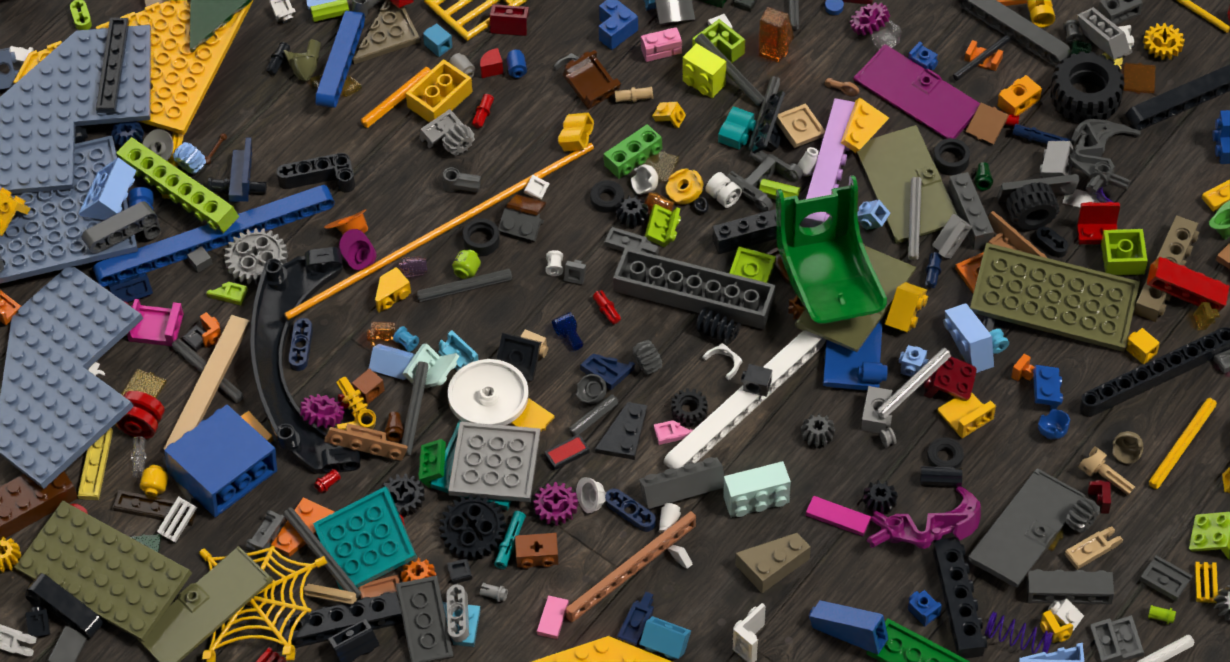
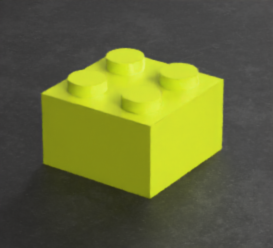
M696 43L683 56V81L688 86L699 90L703 95L713 98L726 85V61Z

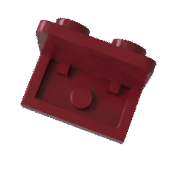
M950 357L925 380L924 387L926 389L924 396L932 398L938 390H941L962 400H969L977 372L976 367Z

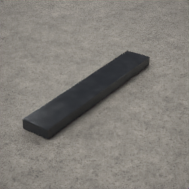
M110 18L96 105L97 113H116L129 18Z

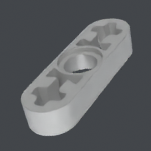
M459 584L452 585L447 590L448 633L455 642H462L469 635L468 595L464 587ZM458 592H460V594H458L459 602H457L454 598ZM456 610H463L459 617H453V613ZM457 624H459L460 628L462 629L459 631V634H456V632H458Z

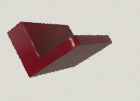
M492 4L490 32L526 36L529 7Z

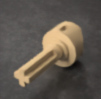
M1094 446L1089 454V458L1083 459L1078 468L1090 477L1098 472L1125 494L1130 495L1135 486L1107 464H1104L1107 455Z

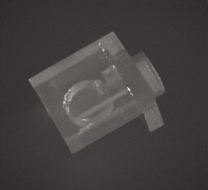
M889 20L887 28L872 35L871 41L879 50L885 44L893 47L900 43L901 29L892 20Z

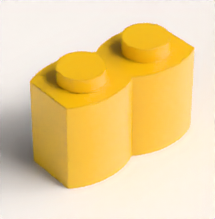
M589 113L567 115L563 122V129L558 136V143L564 151L586 149L589 135L592 133L594 126L591 115Z

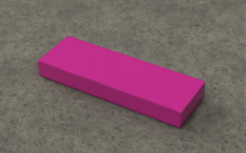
M813 496L806 511V516L860 536H864L871 521V516Z

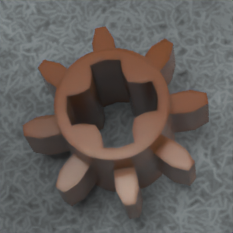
M796 295L794 300H789L788 313H792L794 319H799L805 311V307Z

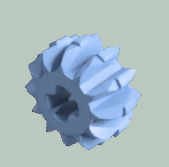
M184 142L178 146L173 154L174 161L183 170H186L187 173L196 174L206 163L205 156L190 143Z

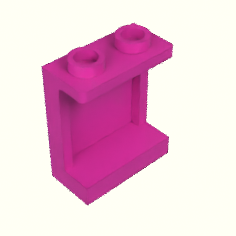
M135 299L131 307L141 313L144 319L127 333L129 342L172 346V343L178 337L184 315L181 303L173 302L172 309L143 306L140 305L139 299Z

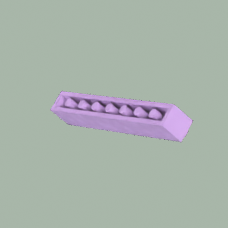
M834 99L806 199L831 195V189L839 188L837 181H841L843 174L841 166H845L847 160L845 152L850 150L841 144V140L855 102ZM826 212L810 214L801 221L800 226L807 228L818 226L825 222L830 214Z

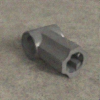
M453 167L444 170L443 188L445 191L456 192L457 190L479 192L481 176L460 173L458 169Z

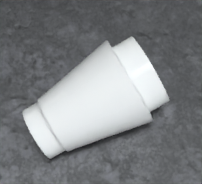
M808 148L797 164L802 169L803 176H811L814 173L818 151L815 148Z
M665 503L664 507L661 508L659 526L661 534L678 521L681 515L679 506Z

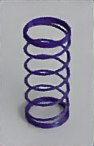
M992 612L985 631L987 638H992L1000 625L999 642L1004 641L1011 629L1010 646L1016 643L1022 632L1021 650L1027 647L1033 636L1032 654L1037 652L1043 640L1042 652L1048 653L1053 632L1051 633L1050 631L1048 633L1047 630L1033 652L1037 626L1034 627L1027 643L1022 648L1026 622L1023 624L1013 644L1012 634L1015 619L1012 620L1005 636L1001 640L1004 615H1002L997 627L990 636L997 617V612Z

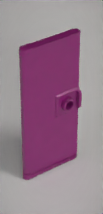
M886 44L853 78L855 82L946 139H956L971 122L980 105L976 100L942 80L935 72L930 69H924Z

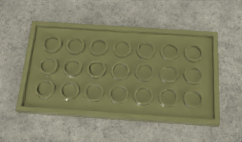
M986 243L970 309L975 314L1124 352L1140 281Z
M65 501L60 503L15 566L17 571L33 580L40 573L47 575L102 619L143 642L192 574L184 566Z

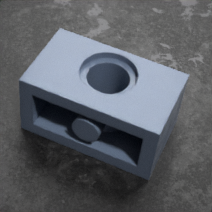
M10 48L0 49V65L6 64L10 68V71L7 73L0 71V89L11 88L19 70L14 68V63H17L15 52H11Z

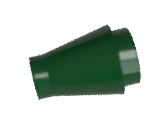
M985 162L978 164L974 180L976 187L982 191L990 189L993 185L989 164Z

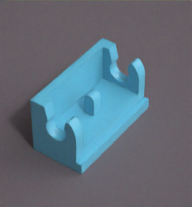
M452 330L448 333V340L446 342L442 339L440 340L438 351L440 356L454 353L459 355L456 361L457 365L454 368L456 371L471 362L478 361V354Z

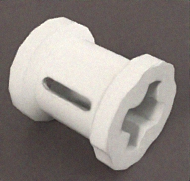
M549 251L546 254V260L548 261L546 273L550 276H559L563 273V267L561 266L563 253L560 251Z

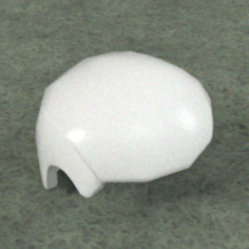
M643 164L635 169L637 173L631 178L632 188L639 195L653 192L658 185L656 170L650 165Z

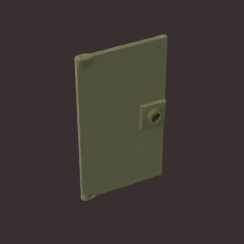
M917 125L872 138L856 152L877 200H880L890 212L886 221L896 244L909 240L912 177L921 178L919 236L942 230L952 214L957 215Z
M865 244L863 245L886 294V307L881 312L829 323L815 322L805 309L795 323V326L803 331L811 332L855 352L859 351L878 322L891 307L897 287L908 282L916 270L915 266L869 248Z

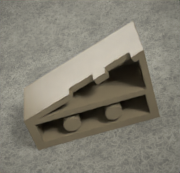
M798 533L737 552L735 565L761 593H764L810 559L811 547Z

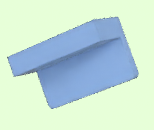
M378 344L373 347L369 368L374 372L405 380L407 378L402 373L415 354Z

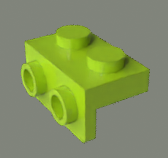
M655 204L652 207L645 233L647 240L662 247H666L670 242H673L677 235L675 229L681 219V216H679L680 208L676 207L672 212Z

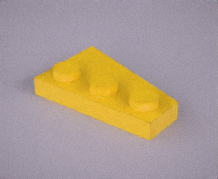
M857 99L841 144L855 153L858 152L889 117L863 99Z

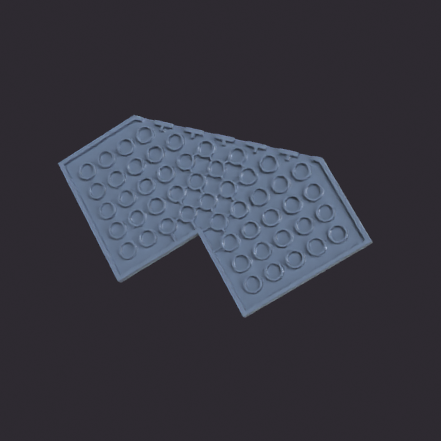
M150 25L129 26L116 113H97L96 111L108 28L75 31L0 96V190L3 187L11 191L12 194L74 189L75 126L151 120Z
M74 266L63 269L20 307L18 312L12 317L0 394V455L43 489L134 407L131 401L87 369L144 318L141 313Z

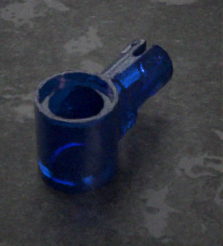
M571 312L552 320V325L557 335H562L566 338L574 351L583 347L584 343L576 332L577 323Z

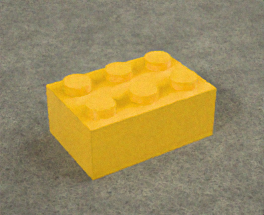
M443 59L406 93L407 107L428 122H432L449 109L452 111L473 92L472 79Z

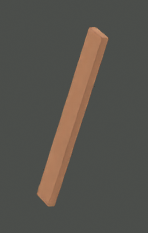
M690 511L566 607V618L571 623L577 620L696 527V515Z

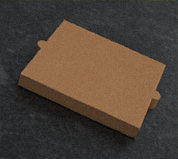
M980 103L966 133L977 137L978 140H984L994 145L1009 115L997 110L996 107L992 108L984 103Z

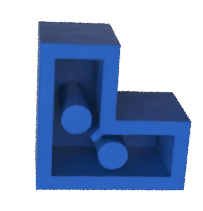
M606 0L599 5V19L603 22L598 26L599 41L613 50L638 31V16L618 0Z
M1230 110L1220 111L1219 118H1216V130H1213L1212 135L1213 141L1217 144L1215 155L1219 157L1220 164H1230Z

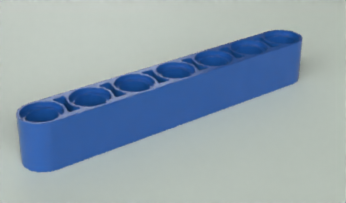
M344 12L316 93L317 106L336 108L364 27L365 14L362 12Z

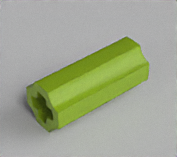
M337 0L310 7L314 22L342 16L345 11H349L347 0Z
M767 179L761 180L759 190L766 193L768 198L776 199V190L778 189L782 190L784 198L796 195L799 197V187Z

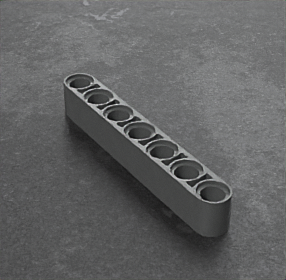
M958 0L959 5L964 10L1002 34L1008 35L1010 39L1053 66H1057L1062 59L1068 58L1071 55L1069 46L997 0Z

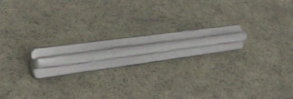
M920 177L911 178L909 260H918Z
M942 348L877 409L878 416L885 419L951 357L950 351Z

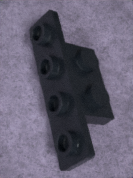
M783 90L777 94H772L768 99L769 104L763 113L762 123L758 127V135L753 141L752 152L754 154L766 147L772 151L778 149L783 131L775 121L785 96Z

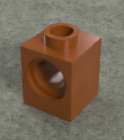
M370 368L352 382L354 390H360L361 395L359 398H364L363 402L365 404H369L385 391L383 379Z

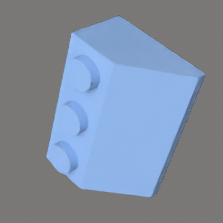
M120 158L115 159L100 169L78 214L82 217L106 220L120 213L122 210L121 204L128 196V188L135 181L133 177L136 170Z

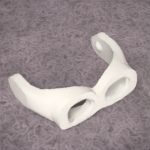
M721 343L719 346L707 351L702 358L707 360L714 354L730 356L734 362L733 369L726 375V379L730 380L737 373L743 362L737 354Z

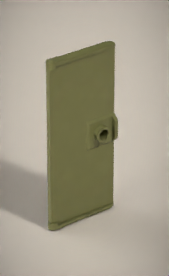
M237 546L236 549L198 582L186 587L179 594L178 599L168 607L144 642L140 639L138 641L159 662H181L270 584L273 578Z

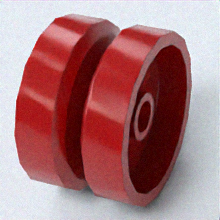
M140 391L125 392L123 396L131 401L134 407L115 424L116 427L125 434L135 438H152L165 412L164 406L160 401L147 393Z

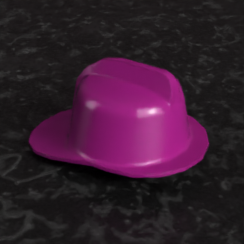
M351 229L341 237L339 243L341 253L353 269L361 270L375 262L376 250L361 230Z

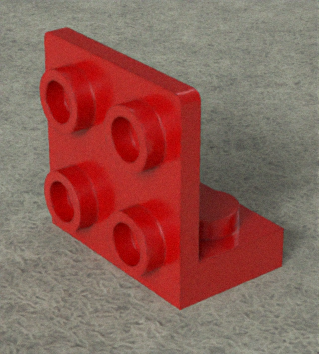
M1081 203L1077 222L1079 245L1101 244L1104 230H1117L1120 203Z

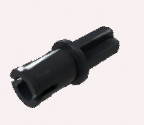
M280 42L276 52L271 55V61L266 69L269 75H276L281 64H284L286 54L283 50L289 51V44Z

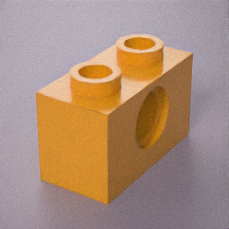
M1025 75L1021 79L1014 81L1009 88L1003 89L999 93L997 106L1006 114L1020 115L1040 100L1042 88Z

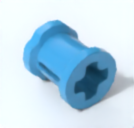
M404 326L400 327L393 336V340L405 346L408 352L413 351L419 343V337L411 335Z

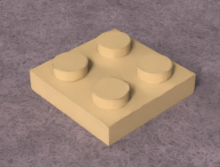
M806 104L779 113L775 121L794 148L822 138L825 134L824 128Z

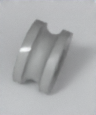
M890 427L886 431L880 430V438L886 448L890 444H896L895 434Z

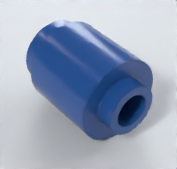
M511 50L506 58L509 75L520 78L527 73L525 56L520 50Z
M862 362V366H858V378H861L862 382L881 383V381H886L887 365L875 362Z

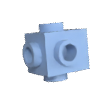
M880 200L866 201L859 206L858 221L866 230L877 229L883 226L890 212Z
M908 345L906 351L901 352L899 363H901L900 374L912 377L929 361V359H926L927 351L920 347Z

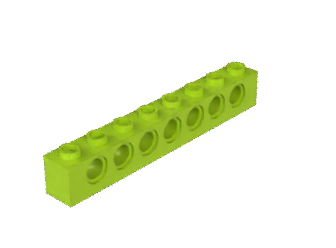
M131 137L116 152L121 160L136 170L135 176L138 178L143 177L148 185L156 186L161 194H168L174 203H181L187 212H194V215L200 221H207V224L213 230L218 229L224 233L239 218L232 205Z

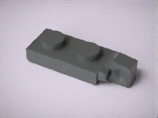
M611 227L604 241V246L624 251L626 247L654 255L659 254V247L653 245L651 241L647 240V237L615 227Z

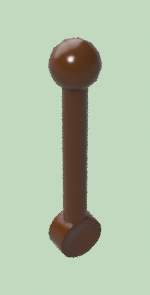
M222 133L220 135L219 141L210 154L205 157V165L211 163V157L220 144L227 139L226 134Z

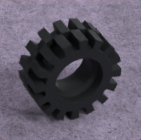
M686 388V392L680 390L679 394L676 393L671 404L674 421H679L681 426L686 423V427H690V424L695 427L697 422L700 425L702 419H706L708 403L705 395L702 396L701 391L696 393V389H693L692 392H689V388ZM694 404L697 406V409L693 412H686L682 410V406Z

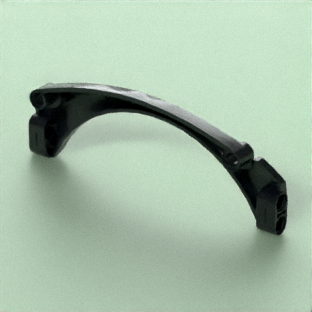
M336 247L308 250L305 256H297L283 265L278 259L266 261L258 284L251 321L252 364L258 393L266 417L278 440L279 446L284 450L292 449L293 456L314 473H329L332 469H335L338 473L354 471L361 466L359 450L326 443L325 436L327 433L316 427L314 423L310 425L309 420H303L304 416H300V408L294 402L288 390L283 372L285 341L295 319L293 317L287 320L284 313L309 300L321 287L341 273L343 269L341 250Z

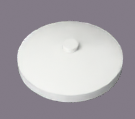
M483 359L471 362L455 373L449 383L448 401L452 412L462 422L507 425L516 420L526 408L528 385L523 374L513 365L501 360Z

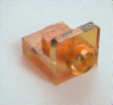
M372 322L371 329L367 330V341H370L371 348L376 346L377 339L384 341L393 340V336L397 331L396 323Z

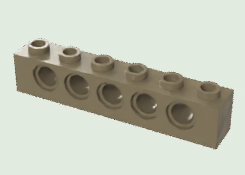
M1176 215L1157 258H1167L1176 264L1185 266L1187 262L1185 257H1190L1193 249L1191 244L1192 242L1196 243L1200 233L1197 231L1198 223ZM1146 280L1136 302L1134 314L1157 322L1159 315H1164L1167 307L1165 304L1166 300L1170 301L1172 295L1147 285Z

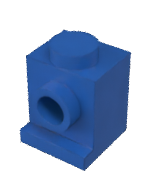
M919 41L909 52L908 59L924 69L934 70L938 64V54L922 46L923 43Z
M925 590L921 593L916 591L910 596L908 611L924 627L940 616L942 605L939 602L937 603Z

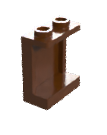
M596 50L585 52L578 60L568 62L563 73L564 78L588 110L613 96L615 91H619L621 86L620 81L617 78L613 80L596 57Z

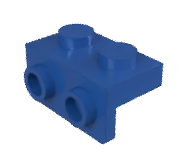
M1035 365L1033 369L1035 403L1050 405L1051 410L1057 409L1063 401V394L1060 393L1062 377L1059 376V368Z

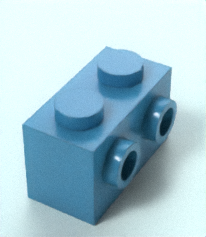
M652 616L646 621L640 645L645 646V649L648 651L664 653L667 658L679 659L685 653L691 630Z

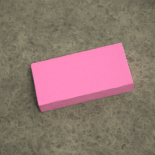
M548 595L537 629V635L558 639L569 600Z

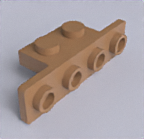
M994 211L989 214V222L997 235L989 240L988 243L1047 258L1030 241L1026 240L1016 229L1004 221L1001 216Z
M348 423L345 430L330 427L325 436L326 443L400 461L403 460L408 448L407 445L387 441L385 432Z

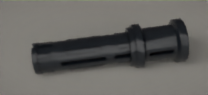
M209 177L208 190L224 193L225 195L229 194V178L223 180ZM250 181L249 193L266 194L267 182Z

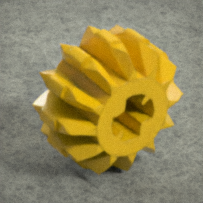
M2 537L0 541V570L4 573L7 568L12 571V565H16L19 562L18 559L21 558L19 545L14 543L12 538L6 541V538Z

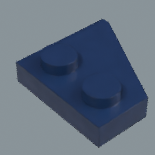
M592 354L580 365V370L585 374H596L605 380L606 388L612 390L635 369V363L629 362V365L617 362L616 358H606L597 354Z

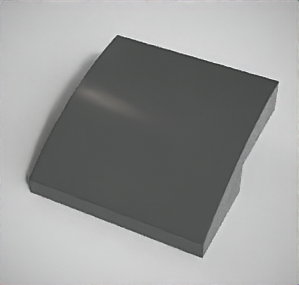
M655 0L659 25L695 20L692 0Z
M1132 615L1115 621H1111L1109 618L1090 624L1102 662H1118L1145 656Z

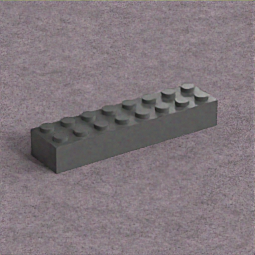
M626 247L613 277L614 292L697 313L706 308V314L712 310L713 317L719 313L720 319L726 316L728 321L733 319L736 323L740 322L741 324L760 329L765 328L775 300L776 285Z

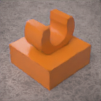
M1026 354L1022 355L1013 366L1011 378L1019 381L1022 376L1029 381L1033 378L1034 366L1030 365L1031 357Z

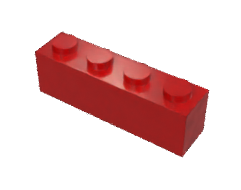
M1159 257L1150 265L1147 285L1213 313H1218L1227 303L1229 285L1207 277L1203 273L1188 269L1184 265L1176 264L1167 258Z

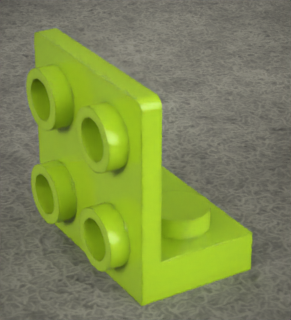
M1230 512L1196 515L1189 549L1192 552L1221 549L1230 560Z

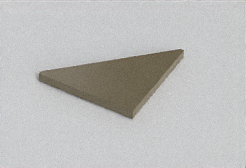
M390 0L384 2L378 17L375 18L370 27L369 33L364 37L357 54L352 58L353 64L420 42V37L404 6L398 8Z

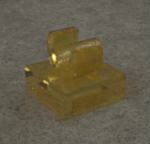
M1202 302L1194 312L1199 330H1206L1210 324L1215 323V317H1220L1218 310L1212 309L1209 302Z

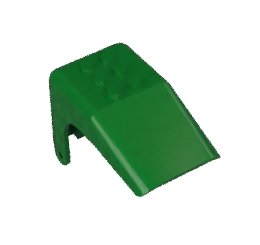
M854 175L849 177V186L831 189V195L799 200L797 195L784 198L782 190H776L777 247L792 288L810 317L817 323H829L881 312L886 307L887 297L861 239L858 224V184ZM817 212L830 214L828 219L818 226L809 228L800 226L801 221L810 214Z

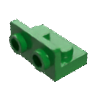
M442 439L421 445L418 476L419 480L428 488H431L433 480L444 477L446 442Z

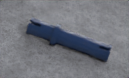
M1017 123L1012 135L1029 139L1028 141L1030 142L1036 141L1048 145V141H1071V139L1036 130V127L1029 128Z

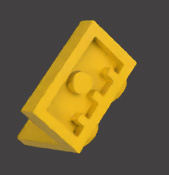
M971 393L969 400L965 401L955 397L939 407L938 413L963 439L993 420L996 406L992 401L982 404Z

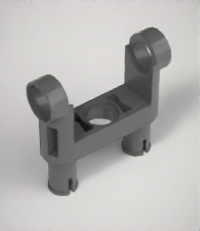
M751 150L749 157L760 163L758 168L745 179L734 171H731L727 177L730 179V182H734L742 189L741 194L755 202L759 210L767 212L773 207V203L766 193L759 190L761 180H768L774 172H777L790 181H798L803 176V171L797 164L791 163L789 165L773 154L767 155L763 151L754 154Z

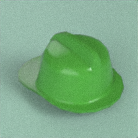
M1230 200L1224 203L1209 221V226L1216 229L1223 239H1227L1230 236Z

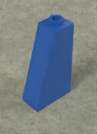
M821 600L810 611L809 618L812 628L877 655L888 640L884 616L880 613Z

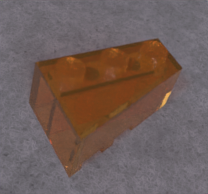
M767 7L760 19L759 56L779 63L782 57L787 55L794 34L789 15Z

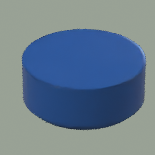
M826 0L825 10L830 15H838L843 11L844 3L842 0Z

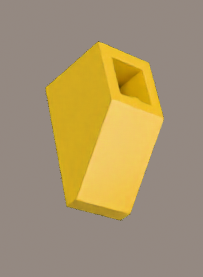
M397 267L380 277L375 298L376 308L379 313L389 309L394 303L405 299L411 294L410 282Z

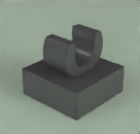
M576 259L574 262L567 261L564 281L583 285L586 264H582L583 261Z

